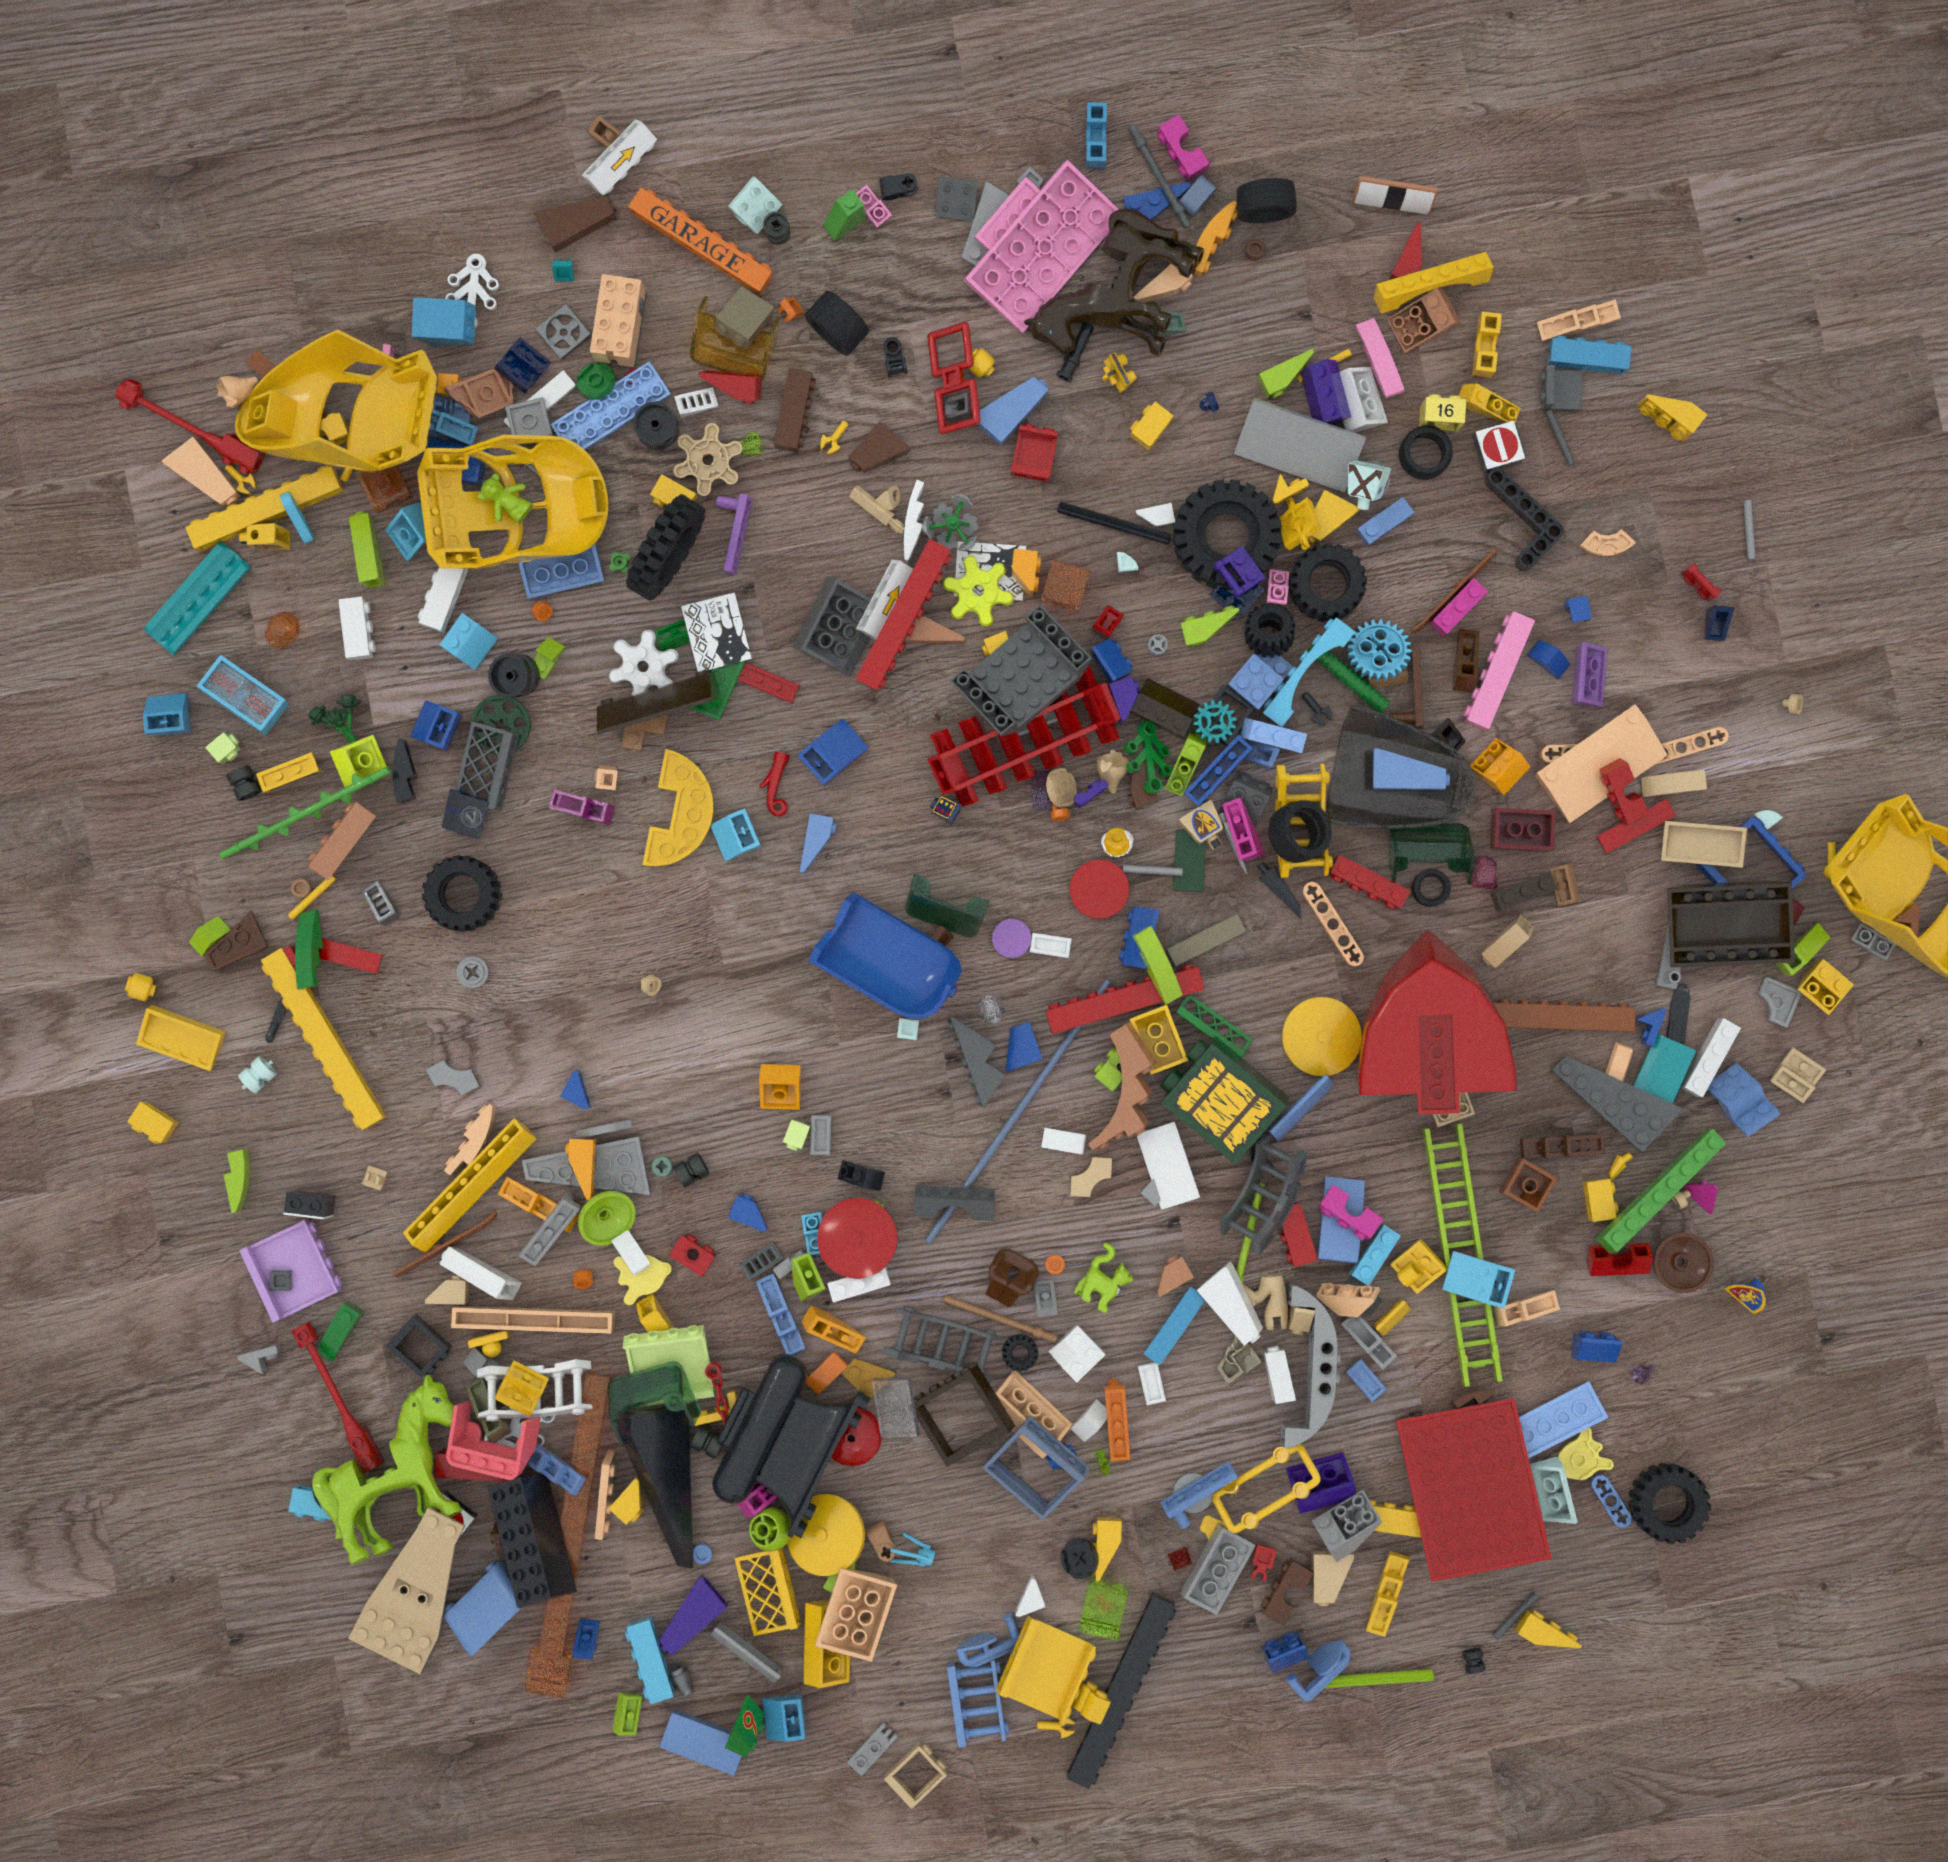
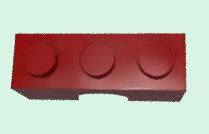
M1619 758L1599 769L1602 775L1600 780L1604 787H1607L1609 792L1607 797L1614 804L1616 809L1614 814L1619 821L1630 824L1649 814L1642 796L1635 792L1624 795L1626 785L1635 780L1628 762Z
M1649 1243L1629 1244L1628 1250L1619 1255L1608 1253L1602 1245H1591L1588 1249L1586 1262L1590 1276L1650 1274L1653 1256Z

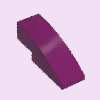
M553 789L548 808L610 825L615 806Z

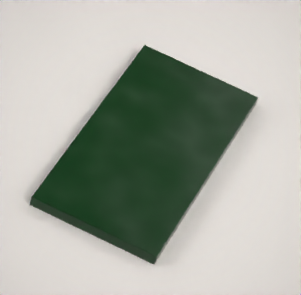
M1176 830L1174 868H1183L1182 876L1174 875L1173 891L1203 892L1205 842L1198 845L1186 830Z

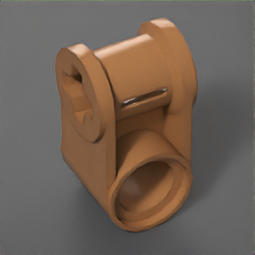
M883 1520L865 1529L880 1560L888 1562L894 1558L896 1553L884 1554L885 1547L887 1549H897L891 1537L887 1524Z

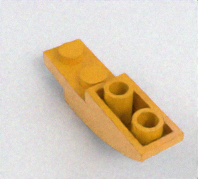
M1231 202L1217 213L1201 234L1196 246L1204 248V254L1199 266H1196L1194 276L1201 278L1203 272L1207 273L1211 263L1208 261L1209 255H1214L1217 243L1222 244L1224 238L1228 240L1232 230L1229 224L1231 220L1235 221L1238 214L1237 209H1235L1237 202Z

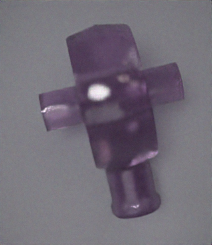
M1640 1365L1633 1370L1632 1379L1638 1384H1644L1649 1380L1650 1373L1655 1371L1654 1366L1646 1367Z

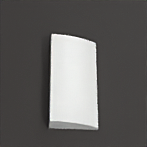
M1174 1121L1149 1129L1137 1136L1151 1181L1155 1180L1161 1199L1159 1202L1161 1210L1200 1198Z

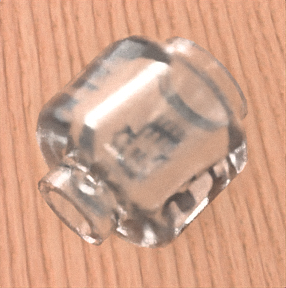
M992 994L979 999L980 1003H978L977 1009L983 1022H990V1025L1001 1022V1017L1006 1013L1001 998L995 997Z

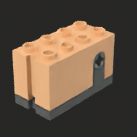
M602 274L590 353L596 364L601 362L612 366L614 362L618 363L621 368L632 369L636 367L647 292L641 280Z

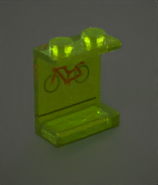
M1094 1579V1581H1089L1079 1624V1632L1119 1641L1126 1598L1129 1596L1128 1589H1125L1124 1585L1114 1583L1113 1586L1107 1585L1103 1580L1096 1581Z

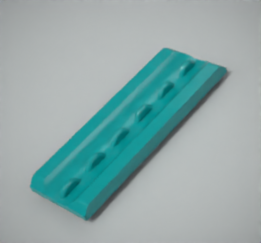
M219 542L146 624L144 631L175 656L252 567L225 543Z

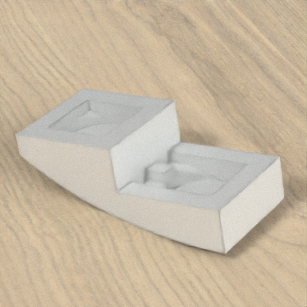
M1044 1128L1041 1147L1083 1154L1087 1135Z
M628 1230L611 1240L634 1276L651 1265Z

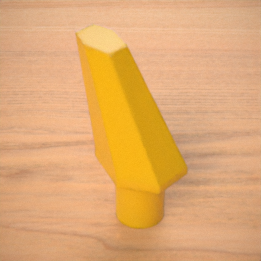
M1629 1152L1623 1156H1616L1608 1173L1611 1181L1626 1168L1625 1163L1633 1159Z

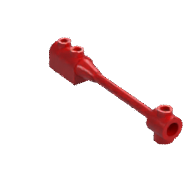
M127 378L126 381H123L118 386L115 398L120 400L119 406L130 410L131 407L136 408L140 404L204 439L219 455L223 456L221 461L225 464L233 465V463H236L240 466L238 470L247 475L251 472L256 473L259 470L266 453L255 450L241 442L236 434L228 433L221 437L196 427L143 398L142 384L133 379Z
M307 1322L292 1330L291 1332L300 1349L305 1346L307 1347L342 1416L346 1439L363 1472L366 1473L384 1463L385 1460L368 1427L362 1428L354 1416L349 1413L313 1343L318 1340L315 1328L312 1327L310 1322Z

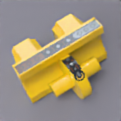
M1114 352L1104 361L1106 367L1103 370L1106 374L1102 377L1103 382L1110 381L1112 386L1116 385L1119 393L1125 391L1137 379L1134 371L1125 372L1123 368L1128 364L1125 354L1116 355Z

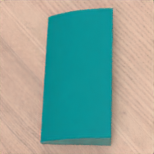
M1658 1034L1654 1046L1648 1050L1633 1086L1673 1104L1696 1050Z

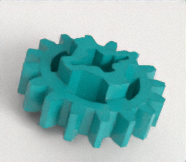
M1211 700L1209 706L1204 702V709L1198 707L1197 711L1200 714H1194L1193 717L1197 719L1193 726H1198L1195 733L1201 732L1200 739L1202 740L1207 737V743L1214 739L1215 743L1218 744L1219 738L1226 741L1225 735L1231 736L1232 732L1230 729L1236 728L1232 722L1237 719L1231 717L1234 710L1228 711L1229 704L1223 707L1221 700L1218 704ZM1218 709L1219 711L1216 713H1211L1208 710ZM1218 715H1220L1219 720L1217 722L1219 726L1215 724L1214 726L1209 728L1212 722L1211 719H1215L1218 717ZM1224 715H1226L1227 720H1228V725H1227V726H1226V724L1224 723V720H1223V716H1224ZM1202 717L1206 721L1205 729L1202 726ZM1217 730L1221 733L1218 735L1210 734L1211 731Z

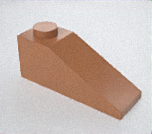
M926 617L916 618L913 624L916 627L911 637L907 636L905 639L906 643L965 644L964 636Z

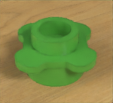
M613 552L611 554V564L609 565L610 570H619L622 573L628 572L630 556Z

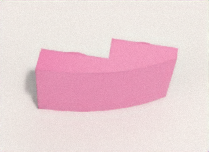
M867 184L856 193L864 204L866 217L876 228L892 216Z
M1270 569L1267 603L1287 604L1289 572Z

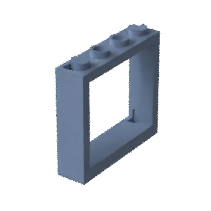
M1030 1415L993 1452L982 1467L1042 1520L1085 1479L1090 1470L1087 1464ZM1021 1434L1025 1435L1073 1477L1049 1502L1044 1500L998 1460Z

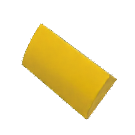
M151 1005L146 1008L136 1045L211 1071L222 1047L226 1031Z

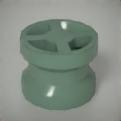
M658 1157L652 1163V1170L657 1176H666L672 1172L673 1162L669 1157Z

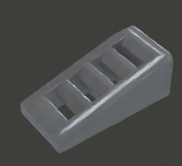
M376 881L362 890L380 924L386 926L400 917L397 908L380 881ZM377 890L380 891L379 893H377V894L374 895L373 897L370 896V895H371L372 893H374L375 891H377ZM381 897H383L382 900H380L379 902H377V903L375 904V901H376V900H378V899H380ZM387 904L385 908L379 910V908Z

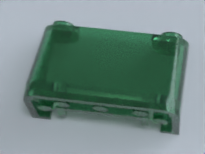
M914 873L904 907L909 916L932 925L943 926L946 930L969 938L975 937L979 933L990 901L975 897L969 900L966 909L929 896L931 893L930 882L925 877Z

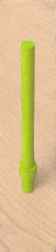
M1258 1182L1259 1185L1265 1187L1266 1184ZM1255 1192L1252 1207L1260 1209L1263 1195ZM1249 1216L1247 1228L1252 1231L1255 1229L1256 1217ZM1244 1236L1236 1269L1242 1285L1252 1239Z

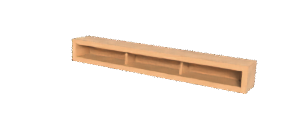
M455 1306L452 1308L451 1328L611 1334L615 1331V1311Z

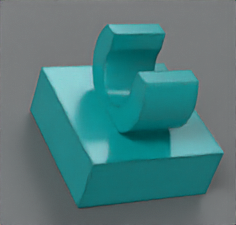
M558 258L552 262L554 281H574L575 275L571 259L561 261Z

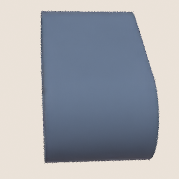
M1201 175L1184 194L1179 203H1182L1184 209L1194 217L1212 197L1217 187Z

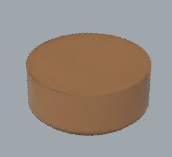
M299 878L291 884V893L297 898H306L312 891L311 883L306 879Z

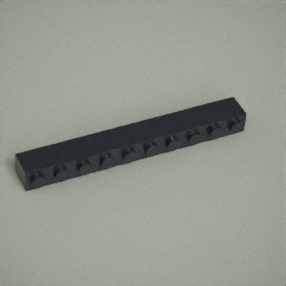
M1152 1592L1105 1691L1108 1695L1107 1698L1111 1701L1101 1724L1091 1721L1066 1773L1068 1780L1087 1789L1090 1788L1091 1784L1095 1785L1099 1776L1097 1771L1100 1766H1104L1108 1755H1106L1108 1748L1113 1747L1116 1741L1114 1735L1117 1729L1121 1730L1125 1719L1123 1716L1126 1711H1130L1133 1705V1700L1131 1699L1134 1693L1138 1694L1142 1686L1140 1680L1143 1674L1147 1675L1151 1664H1149L1152 1656H1156L1159 1650L1157 1644L1160 1638L1164 1639L1168 1630L1166 1625L1169 1620H1173L1177 1610L1174 1609V1602Z

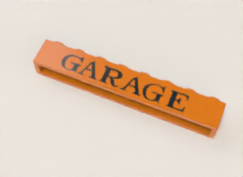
M639 189L628 206L630 213L760 297L774 278L772 269L763 262L759 264L750 253H742L738 250L739 247L730 241L729 243L722 240L723 237L715 231L711 233L700 221L696 220L694 222L689 219L690 216L683 210L677 211L673 208V204L665 199L663 201L658 199L657 194L652 190Z

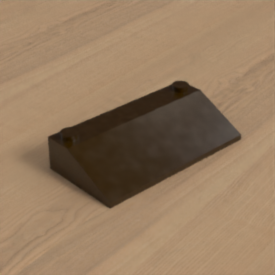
M704 669L695 672V676L614 701L612 697L602 700V704L597 706L598 735L713 701L719 694L713 672H707Z

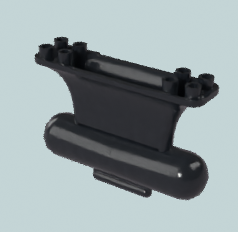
M786 1354L772 1360L756 1393L747 1388H743L740 1391L718 1435V1441L727 1446L728 1449L713 1477L712 1486L716 1496L723 1502L737 1504L747 1499L756 1482L763 1485L781 1501L789 1517L787 1536L792 1538L795 1535L802 1538L808 1524L801 1521V1519L805 1517L811 1520L817 1507L810 1503L814 1495L813 1492L842 1434L845 1433L848 1426L856 1429L862 1415L855 1412L857 1407L865 1411L871 1397L865 1395L866 1390L862 1388L852 1398L836 1403L815 1401L800 1395L807 1380V1368L799 1358Z

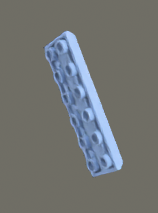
M649 361L617 381L613 390L604 398L598 400L589 399L550 425L557 436L573 441L586 451L631 422L636 411L642 405L648 402H662L671 394Z

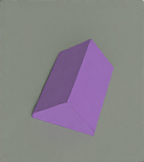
M1582 642L1576 646L1572 705L1603 707L1607 648L1587 642Z

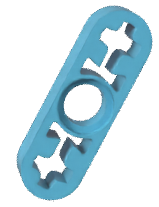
M288 491L281 494V502L303 542L307 544L314 541L313 532L291 492Z

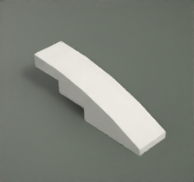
M916 480L910 497L905 520L904 560L906 564H909L923 532L922 524L918 523L924 509V504L919 502L924 489V482Z

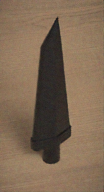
M1262 862L1257 866L1263 873L1259 879L1301 919L1300 905L1283 878H1281L1277 871L1278 869L1275 866L1269 869Z

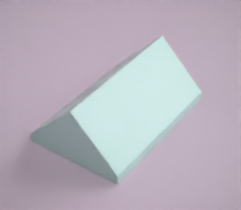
M1554 1457L1531 1463L1530 1467L1543 1521L1576 1524L1578 1521L1564 1466L1559 1458Z

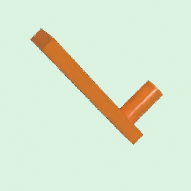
M1111 1378L1107 1382L1108 1387H1104L1110 1461L1131 1460L1125 1386L1119 1385L1117 1379Z

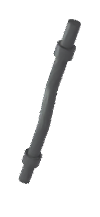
M1132 124L1128 129L1135 140V146L1138 150H1141L1172 206L1173 214L1179 218L1184 229L1188 228L1191 224L1184 213L1185 209L1182 203L1178 202L1147 147L1148 143L1145 137H1142L1136 125Z

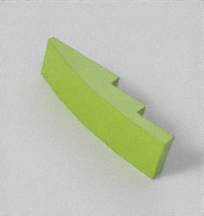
M1148 926L1134 934L1133 938L1148 968L1146 971L1164 1004L1167 1005L1182 996L1183 994L1176 976L1152 926Z

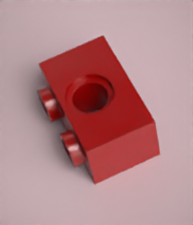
M688 1233L686 1236L683 1234L668 1256L703 1277L717 1256L714 1254L715 1250L706 1244L704 1246L698 1244V1239ZM694 1248L699 1252L697 1259H692L689 1256L690 1249Z

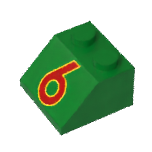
M747 1695L725 1746V1749L746 1758L750 1751L754 1752L758 1740L755 1739L756 1734H761L765 1725L762 1722L764 1713L752 1698Z

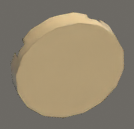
M1065 768L1053 769L1047 777V793L1052 803L1057 807L1072 805L1075 801L1073 800L1074 796L1077 794L1074 776L1068 773Z

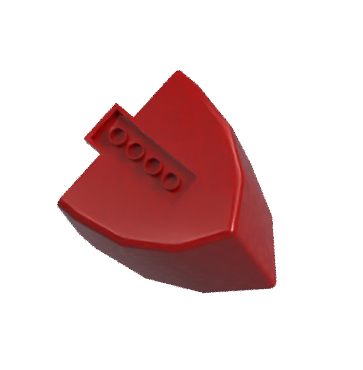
M1425 931L1385 973L1364 1018L1357 1066L1359 1095L1417 1094L1418 1114L1460 1113L1459 1093L1517 1091L1516 1066L1506 1024L1474 970L1433 932Z

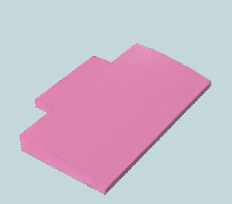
M1068 160L1062 163L1040 190L1025 177L975 234L974 238L988 251L966 275L963 281L1008 322L1023 333L1029 327L1024 324V321L1034 318L1039 307L1058 293L1109 232V216L1119 209Z

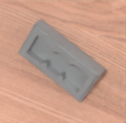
M811 1115L810 1155H831L832 1115Z

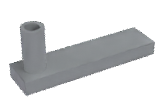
M1668 923L1655 985L1675 990L1681 979V967H1670Z
M567 1191L564 1193L558 1204L519 1252V1257L533 1266L537 1265L580 1210V1205L574 1202L575 1194L573 1192Z

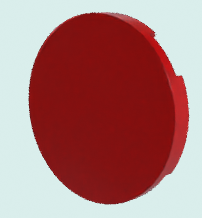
M1092 860L1083 864L1076 870L1070 882V896L1073 904L1079 912L1093 919H1105L1115 915L1123 908L1128 899L1129 884L1126 875L1120 867L1107 860Z

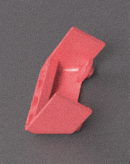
M471 1401L454 1405L446 1454L448 1463L454 1467L507 1480L518 1478L536 1449L541 1417H534L523 1421L521 1436L516 1442V1448L482 1440L481 1426L476 1422L470 1421Z

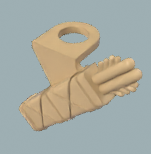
M859 485L854 487L849 495L854 502L885 526L889 524L893 531L903 534L905 531L903 523H900L901 521H898V519H893L895 514L890 511L901 500L900 490L897 486H891L877 499ZM893 491L896 493L895 501L893 499Z

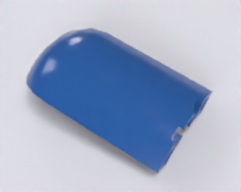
M854 892L844 900L839 913L834 919V922L837 924L831 932L827 930L821 940L814 946L809 958L810 963L896 1014L909 1019H924L935 1014L948 997H954L958 989L955 986L962 973L960 961L951 950Z

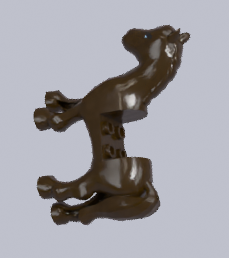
M1119 209L1109 216V232L1103 241L1101 249L1109 257L1121 262L1119 266L1120 273L1118 277L1114 278L1111 285L1112 289L1094 283H1086L1083 289H1079L1076 292H1068L1055 298H1050L1039 307L1034 318L1024 321V324L1029 326L1026 331H1031L1034 339L1050 344L1061 354H1068L1075 349L1076 341L1071 333L1070 324L1091 323L1102 328L1120 329L1132 333L1148 344L1150 353L1160 357L1166 343V338L1157 336L1152 325L1140 323L1132 315L1150 318L1154 321L1157 330L1165 333L1170 325L1172 314L1161 311L1158 304L1154 301H1132L1139 274L1144 266L1153 258L1170 262L1178 269L1179 275L1186 278L1190 277L1194 265L1199 266L1201 263L1204 248L1194 246L1187 241H1178L1179 234L1177 229L1162 228L1147 216L1134 209Z

